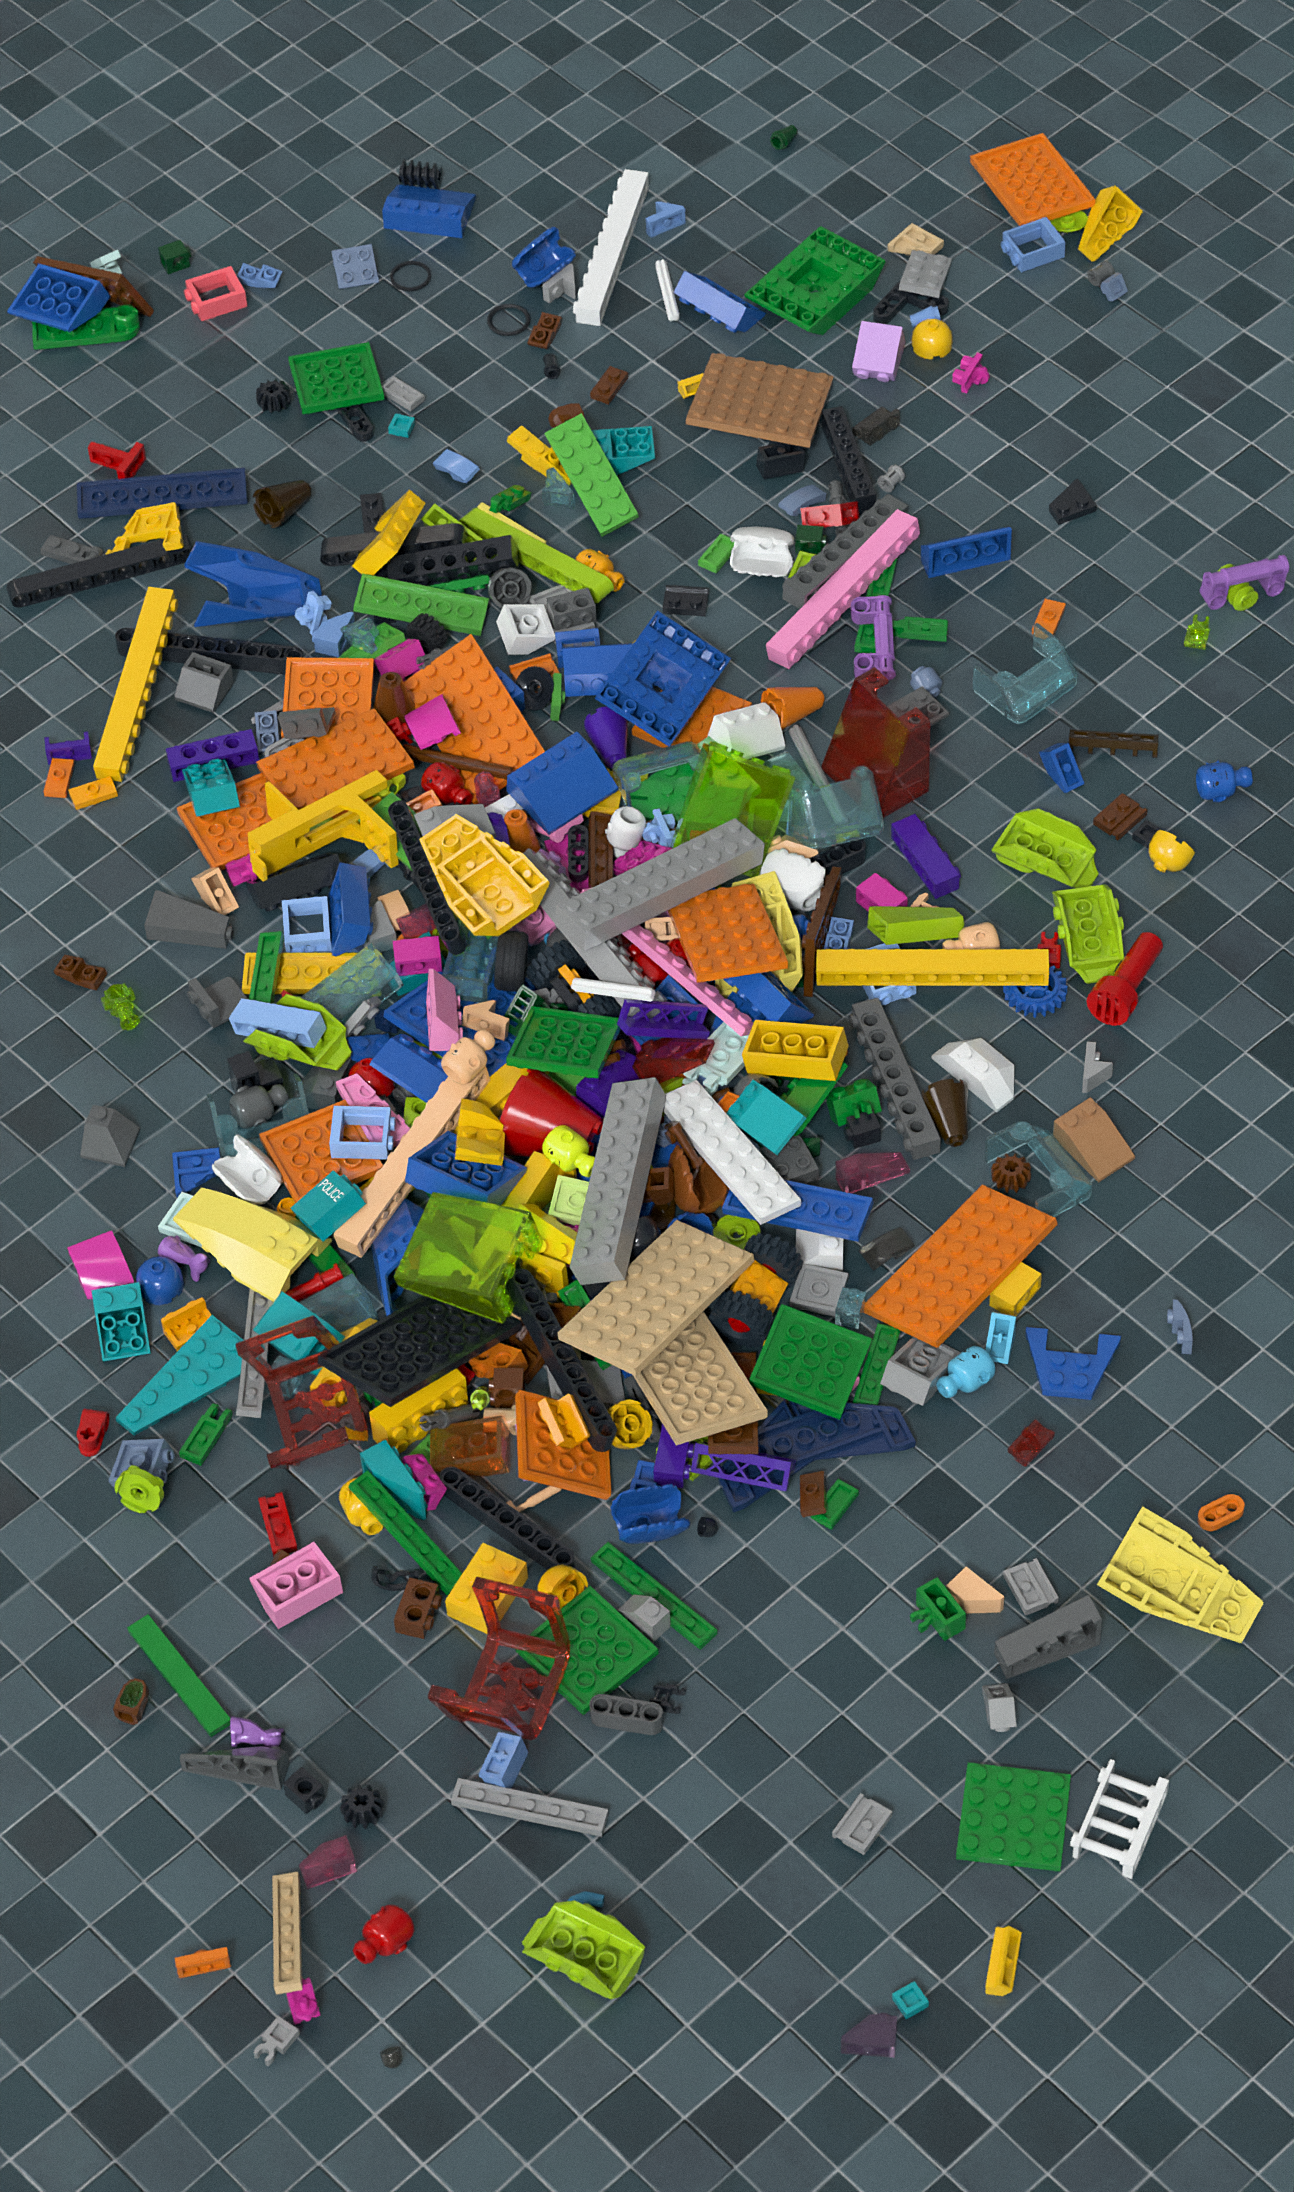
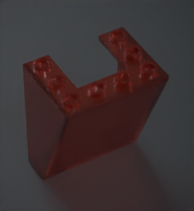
M873 667L855 678L821 768L875 822H878L929 792L930 720L917 707L897 717L877 697V690L888 684L889 680L877 668ZM918 717L921 721L918 724H911L908 722V719Z

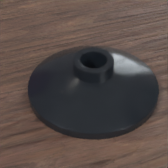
M537 666L528 667L519 674L515 684L524 691L525 708L540 710L550 703L552 692L554 691L551 675L545 669Z

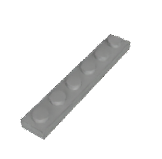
M461 1778L457 1779L451 1799L453 1806L601 1837L609 1814L608 1809Z

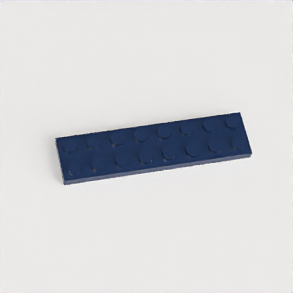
M245 468L77 482V513L79 519L134 514L136 510L174 502L179 510L247 504Z

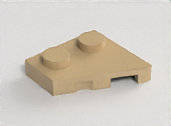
M911 223L887 244V251L911 255L912 250L935 255L944 247V240Z

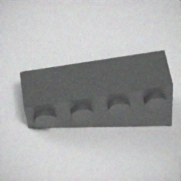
M1087 1595L1009 1635L1001 1637L995 1641L994 1655L1006 1679L1100 1645L1102 1618L1090 1595Z

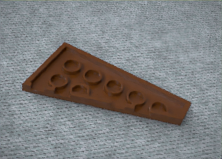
M39 256L33 262L36 267L38 264L100 281L110 295L108 301L118 305H132L137 309L138 313L151 317L154 312L123 274Z
M832 867L830 875L825 876L824 887L822 886L820 890V899L817 898L815 910L812 911L811 923L808 922L806 935H803L802 948L805 949V954L802 955V968H805V997L813 998L814 981H817V949H824L827 935L825 931L830 926L833 908L836 907L841 887V867Z

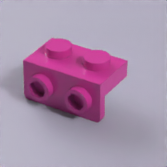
M423 1454L404 1456L402 1462L410 1467L413 1473L412 1478L415 1482L419 1481L426 1494L423 1497L427 1504V1511L435 1510L447 1488Z

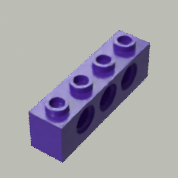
M252 729L166 748L167 761L173 782L185 780L182 769H186L192 764L203 765L213 759L226 760L229 769L255 764L259 761L258 749Z

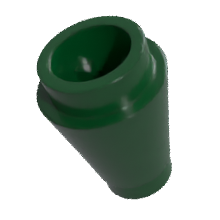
M789 125L774 131L770 138L771 145L777 150L785 149L797 135L796 127Z

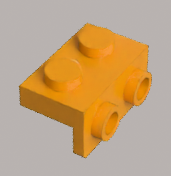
M201 1297L193 1300L186 1306L175 1312L168 1313L161 1319L163 1332L176 1351L211 1316L204 1298Z
M567 1394L559 1400L544 1398L538 1402L541 1418L547 1423L550 1430V1438L557 1446L573 1448L590 1437L588 1428L572 1394Z

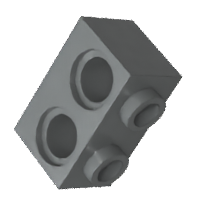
M588 588L546 598L547 613L555 631L596 621V606Z

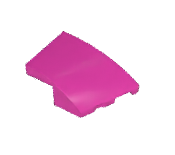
M443 694L404 716L421 750L442 742L450 733H453L455 736L461 733Z
M112 1230L67 1247L87 1299H93L91 1290L135 1283Z

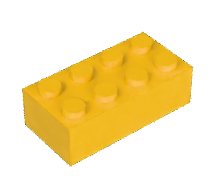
M755 1020L742 1052V1058L746 1071L750 1074L759 1073L772 1076L836 1081L849 1045L843 1027Z
M456 1368L392 1407L384 1403L369 1412L372 1435L375 1442L378 1444L386 1439L390 1447L395 1446L398 1452L402 1453L413 1442L423 1439L430 1431L421 1429L420 1424L427 1422H420L422 1416L434 1414L439 1409L448 1410L468 1404L466 1378Z

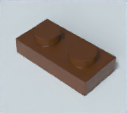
M609 366L590 392V398L609 405L627 381L628 372Z

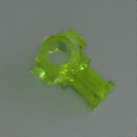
M125 983L111 985L104 991L105 997L100 998L104 1010H109L111 1015L119 1017L120 1026L123 1030L128 1031L136 1028L140 1023V1019L133 1012L134 1004L132 1001L136 1000L132 988H127Z

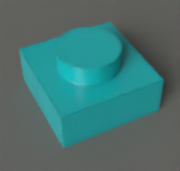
M395 413L388 427L389 434L408 438L415 426V418Z
M915 1981L892 1994V2000L906 2019L929 2007V2001Z

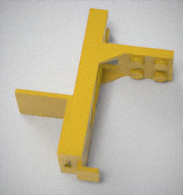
M375 770L300 810L269 781L266 782L267 813L273 820L248 832L250 862L253 872L264 882L268 880V875L340 837L365 843L366 847L369 850L372 849L380 861L385 862L390 868L399 865L398 857L396 856V853H398L396 832L372 809L381 801V798L377 796L367 802L363 801L386 789L387 779ZM344 810H349L348 812L338 816L337 818L310 831L311 827L325 821L326 819Z
M536 1151L532 1153L525 1164V1167H527L526 1173L498 1210L488 1216L494 1219V1221L471 1255L481 1272L476 1274L466 1265L462 1269L463 1276L468 1277L470 1275L475 1277L468 1291L474 1293L477 1289L479 1291L478 1297L481 1298L482 1292L480 1289L484 1285L479 1283L487 1282L492 1277L488 1271L490 1270L494 1274L506 1260L519 1257L523 1261L522 1269L528 1270L535 1279L546 1285V1293H556L557 1298L561 1299L558 1291L569 1285L566 1264L558 1259L542 1256L538 1252L523 1249L513 1236L519 1203L536 1204L540 1209H543L552 1200L558 1175L577 1179L576 1169L565 1172L556 1164H552L544 1154Z

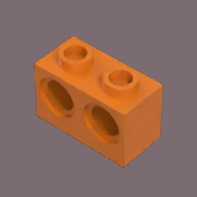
M502 1343L493 1346L469 1361L472 1372L479 1378L484 1377L487 1379L494 1377V1368H523L525 1371L529 1366L522 1350Z

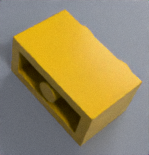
M1021 1262L990 1294L989 1306L1003 1314L1017 1316L1041 1288V1273Z

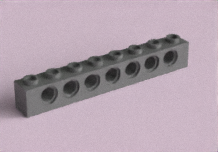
M890 494L885 495L882 499H878L872 508L864 511L857 521H853L843 533L840 532L834 541L826 544L819 554L814 555L804 567L801 566L796 574L785 580L782 586V599L801 609L897 509L907 513L908 505Z
M879 998L852 1004V1014L849 1015L852 1028L857 1030L859 1045H863L865 1048L864 1054L867 1063H871L873 1066V1077L875 1081L879 1080L881 1095L883 1098H887L889 1114L896 1119V1130L898 1134H902L904 1137L903 1145L906 1152L911 1153L913 1160L940 1153V1136Z

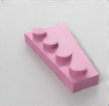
M358 1074L336 1081L338 1092L349 1106L390 1107L385 1100L382 1101L376 1095V1092ZM391 1110V1117L396 1119L395 1131H391L390 1135L394 1138V1148L399 1145L402 1136L407 1134L410 1128L399 1114L396 1115ZM360 1125L369 1142L382 1143L384 1126Z

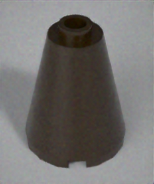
M304 480L261 487L253 494V498L255 497L256 503L253 504L254 510L263 524L269 523L272 526L270 528L279 527L310 499L311 487Z
M945 1079L928 1085V1091L924 1092L923 1090L921 1096L944 1142L951 1147L963 1145L964 1141L968 1139L967 1083L961 1079L960 1083H954V1079Z

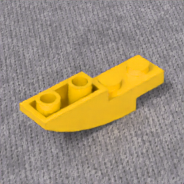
M521 425L507 437V443L522 454L521 460L530 467L554 481L566 485L572 484L552 447L546 446Z

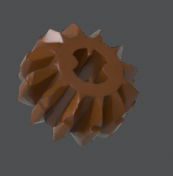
M1005 1153L1004 1158L997 1157L996 1162L991 1167V1179L993 1183H996L998 1189L1005 1188L1006 1193L1013 1189L1017 1193L1019 1188L1025 1189L1027 1183L1031 1180L1030 1163H1026L1025 1157L1017 1158L1016 1153L1013 1156Z

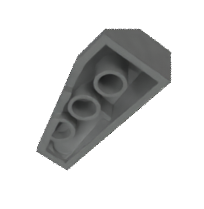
M349 1057L338 1071L313 1066L298 1084L292 1105L320 1110L340 1102L342 1097L336 1088V1081L348 1077L355 1061Z
M261 1746L181 1754L180 1756L181 1767L184 1772L276 1790L282 1789L290 1764L287 1751L279 1747L268 1748Z

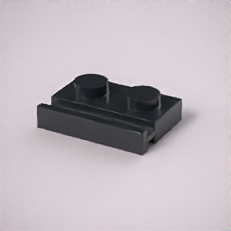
M666 585L662 607L663 614L706 617L709 588Z

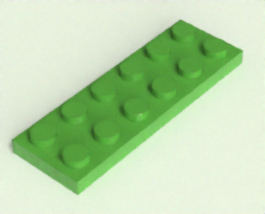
M582 413L544 433L601 537L639 517Z
M362 574L353 611L405 622H412L419 614L426 613L429 617L433 616L435 621L438 620L440 622L439 625L443 626L446 630L481 636L489 598Z

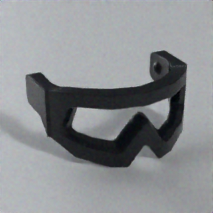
M373 1566L371 1580L381 1589L402 1591L405 1590L407 1583L387 1584L379 1581L378 1574L385 1575L393 1583L398 1576H409L410 1578L418 1579L419 1569H414V1572L396 1571L391 1575L389 1571L377 1569V1566Z

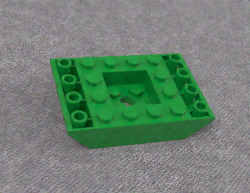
M820 226L748 290L744 296L808 332L823 335L873 290L884 267L885 260Z

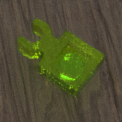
M1195 614L1192 625H1188L1184 646L1205 650L1210 633V628H1208L1209 617L1206 616L1205 621L1199 622L1197 620L1198 615Z

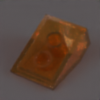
M502 1416L452 1423L444 1429H431L430 1465L433 1470L441 1472L446 1467H456L467 1475L477 1476L510 1473L509 1430Z

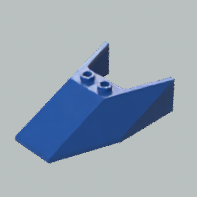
M196 541L184 564L185 568L224 584L227 587L230 605L206 601L194 623L195 627L295 617L296 609L306 604L308 592L314 591L318 597L322 596L318 578L253 551Z
M406 1198L371 1244L377 1285L386 1316L398 1310L393 1301L404 1290V1282L395 1268L426 1242L434 1244L441 1253H449L456 1257L474 1273L479 1274L481 1272L449 1224ZM397 1283V1289L390 1294L389 1287Z

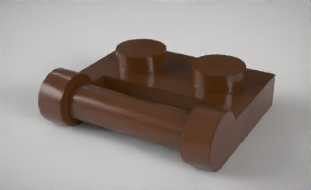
M670 1121L664 1125L667 1131L664 1133L670 1144L679 1145L683 1149V1155L686 1156L688 1165L692 1169L704 1163L701 1155H697L682 1131L683 1127L679 1121Z

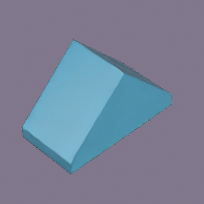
M992 1312L985 1350L994 1362L1009 1363L1016 1334V1316Z

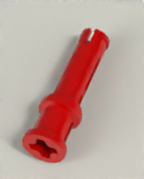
M335 1263L332 1268L321 1274L319 1272L315 1273L313 1279L287 1291L286 1294L300 1302L320 1291L325 1293L328 1291V1288L340 1282L345 1283L346 1280L338 1264Z

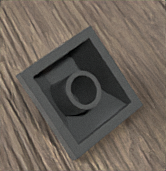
M92 1105L84 1126L80 1157L125 1167L139 1135L140 1127L115 1109Z

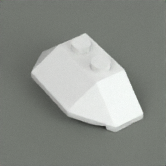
M982 1038L947 1043L931 1056L936 1063L959 1082L960 1079L964 1080L967 1083L968 1089L995 1112L1000 1111L1014 1100V1064Z

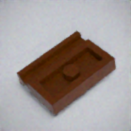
M1122 793L1093 818V825L1108 835L1115 836L1116 840L1119 841L1147 816V809L1141 808L1139 803Z

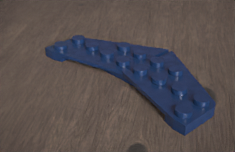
M783 1400L758 1427V1452L796 1460L795 1470L791 1471L790 1477L814 1460L904 1451L915 1447L916 1443L901 1412L891 1406L846 1403L839 1420L789 1401V1405L795 1415L793 1417L785 1400ZM727 1460L722 1466L725 1473L728 1474L738 1470L732 1460ZM739 1462L741 1466H744L745 1464H747V1463ZM750 1464L744 1469L749 1478L756 1479L762 1475L756 1465ZM763 1467L765 1471L770 1469L767 1467ZM774 1469L768 1473L773 1483H783L784 1471ZM741 1472L736 1474L738 1476H743ZM765 1477L760 1479L762 1481H767ZM718 1478V1483L733 1513L745 1509L772 1490L771 1488Z

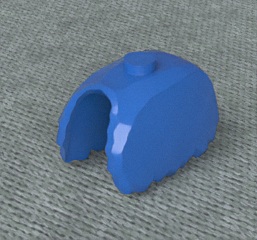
M551 227L540 234L512 260V267L516 269L527 287L534 288L546 282L576 257L574 250L558 245L560 237L556 227Z
M665 1484L663 1486H646L637 1490L629 1489L621 1492L617 1498L613 1499L610 1509L618 1528L619 1540L628 1544L650 1543L674 1537L687 1530L690 1526V1521L684 1517L678 1519L677 1516L681 1507V1492L677 1489L676 1485Z

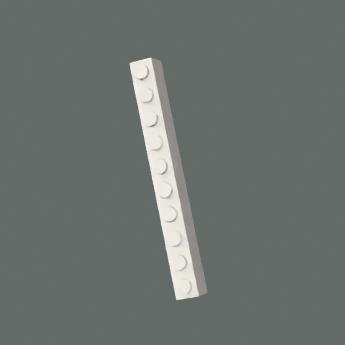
M625 169L623 176L618 179V190H615L613 193V204H609L608 218H604L603 232H599L598 246H594L593 259L589 260L588 273L584 274L583 287L579 288L578 301H575L573 305L576 323L601 325L649 189L648 172Z

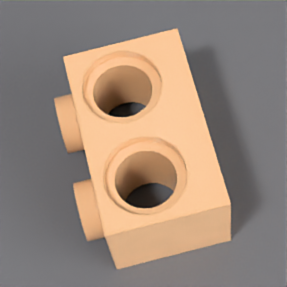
M670 917L651 918L644 922L645 929L652 932L653 937L658 941H669L678 938Z

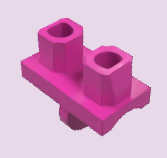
M976 353L974 358L964 355L960 363V369L966 371L955 369L953 372L952 382L961 385V392L968 393L973 383L979 385L988 382L990 378L987 372L988 369L980 364L983 354Z
M250 854L236 861L228 862L225 865L233 887L248 880H257L258 876L252 870Z
M302 1977V1990L286 1993L295 2025L299 2024L302 2020L310 2021L312 2017L320 2016L310 1978L303 1979Z

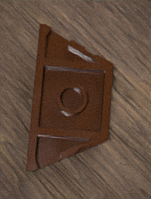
M548 1302L561 1328L582 1310L579 1306L571 1307L561 1303L551 1304ZM522 1321V1330L510 1336L509 1340L511 1347L522 1350L529 1365L524 1371L525 1383L528 1385L545 1364V1361Z

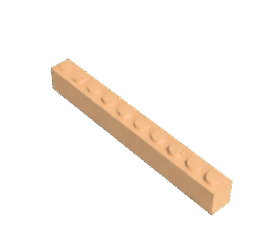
M486 1066L468 1084H458L449 1077L440 1084L437 1093L432 1099L428 1100L425 1109L420 1116L415 1118L412 1127L407 1134L402 1136L399 1145L394 1152L389 1154L386 1163L375 1173L370 1185L362 1191L361 1198L366 1204L334 1232L333 1235L339 1248L358 1257H363L413 1188L412 1185L405 1182L408 1158L445 1132H453L459 1121L461 1098L476 1101L490 1081Z

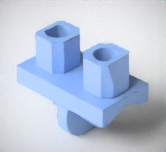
M310 591L307 595L306 604L296 609L295 618L300 621L301 625H306L310 629L311 635H313L315 630H318L321 622L327 620L323 610L331 608L330 599L326 595L318 597L314 591Z
M654 809L652 812L654 819L650 823H646V828L642 834L645 841H652V843L658 842L659 845L669 848L680 845L682 840L680 830L669 831V829H674L675 826L673 815H662L660 809Z

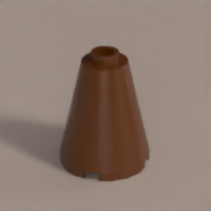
M387 672L380 677L373 707L385 723L397 716L405 723L404 716L415 710L414 703L401 676L395 672Z

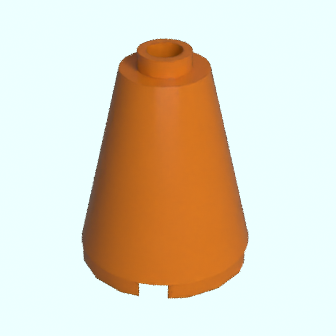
M770 687L763 691L761 696V703L765 702L778 715L782 730L822 708L825 700L823 692L817 687Z
M520 809L508 811L505 814L504 822L507 826L510 848L521 853L530 848L537 853L541 846L526 813Z

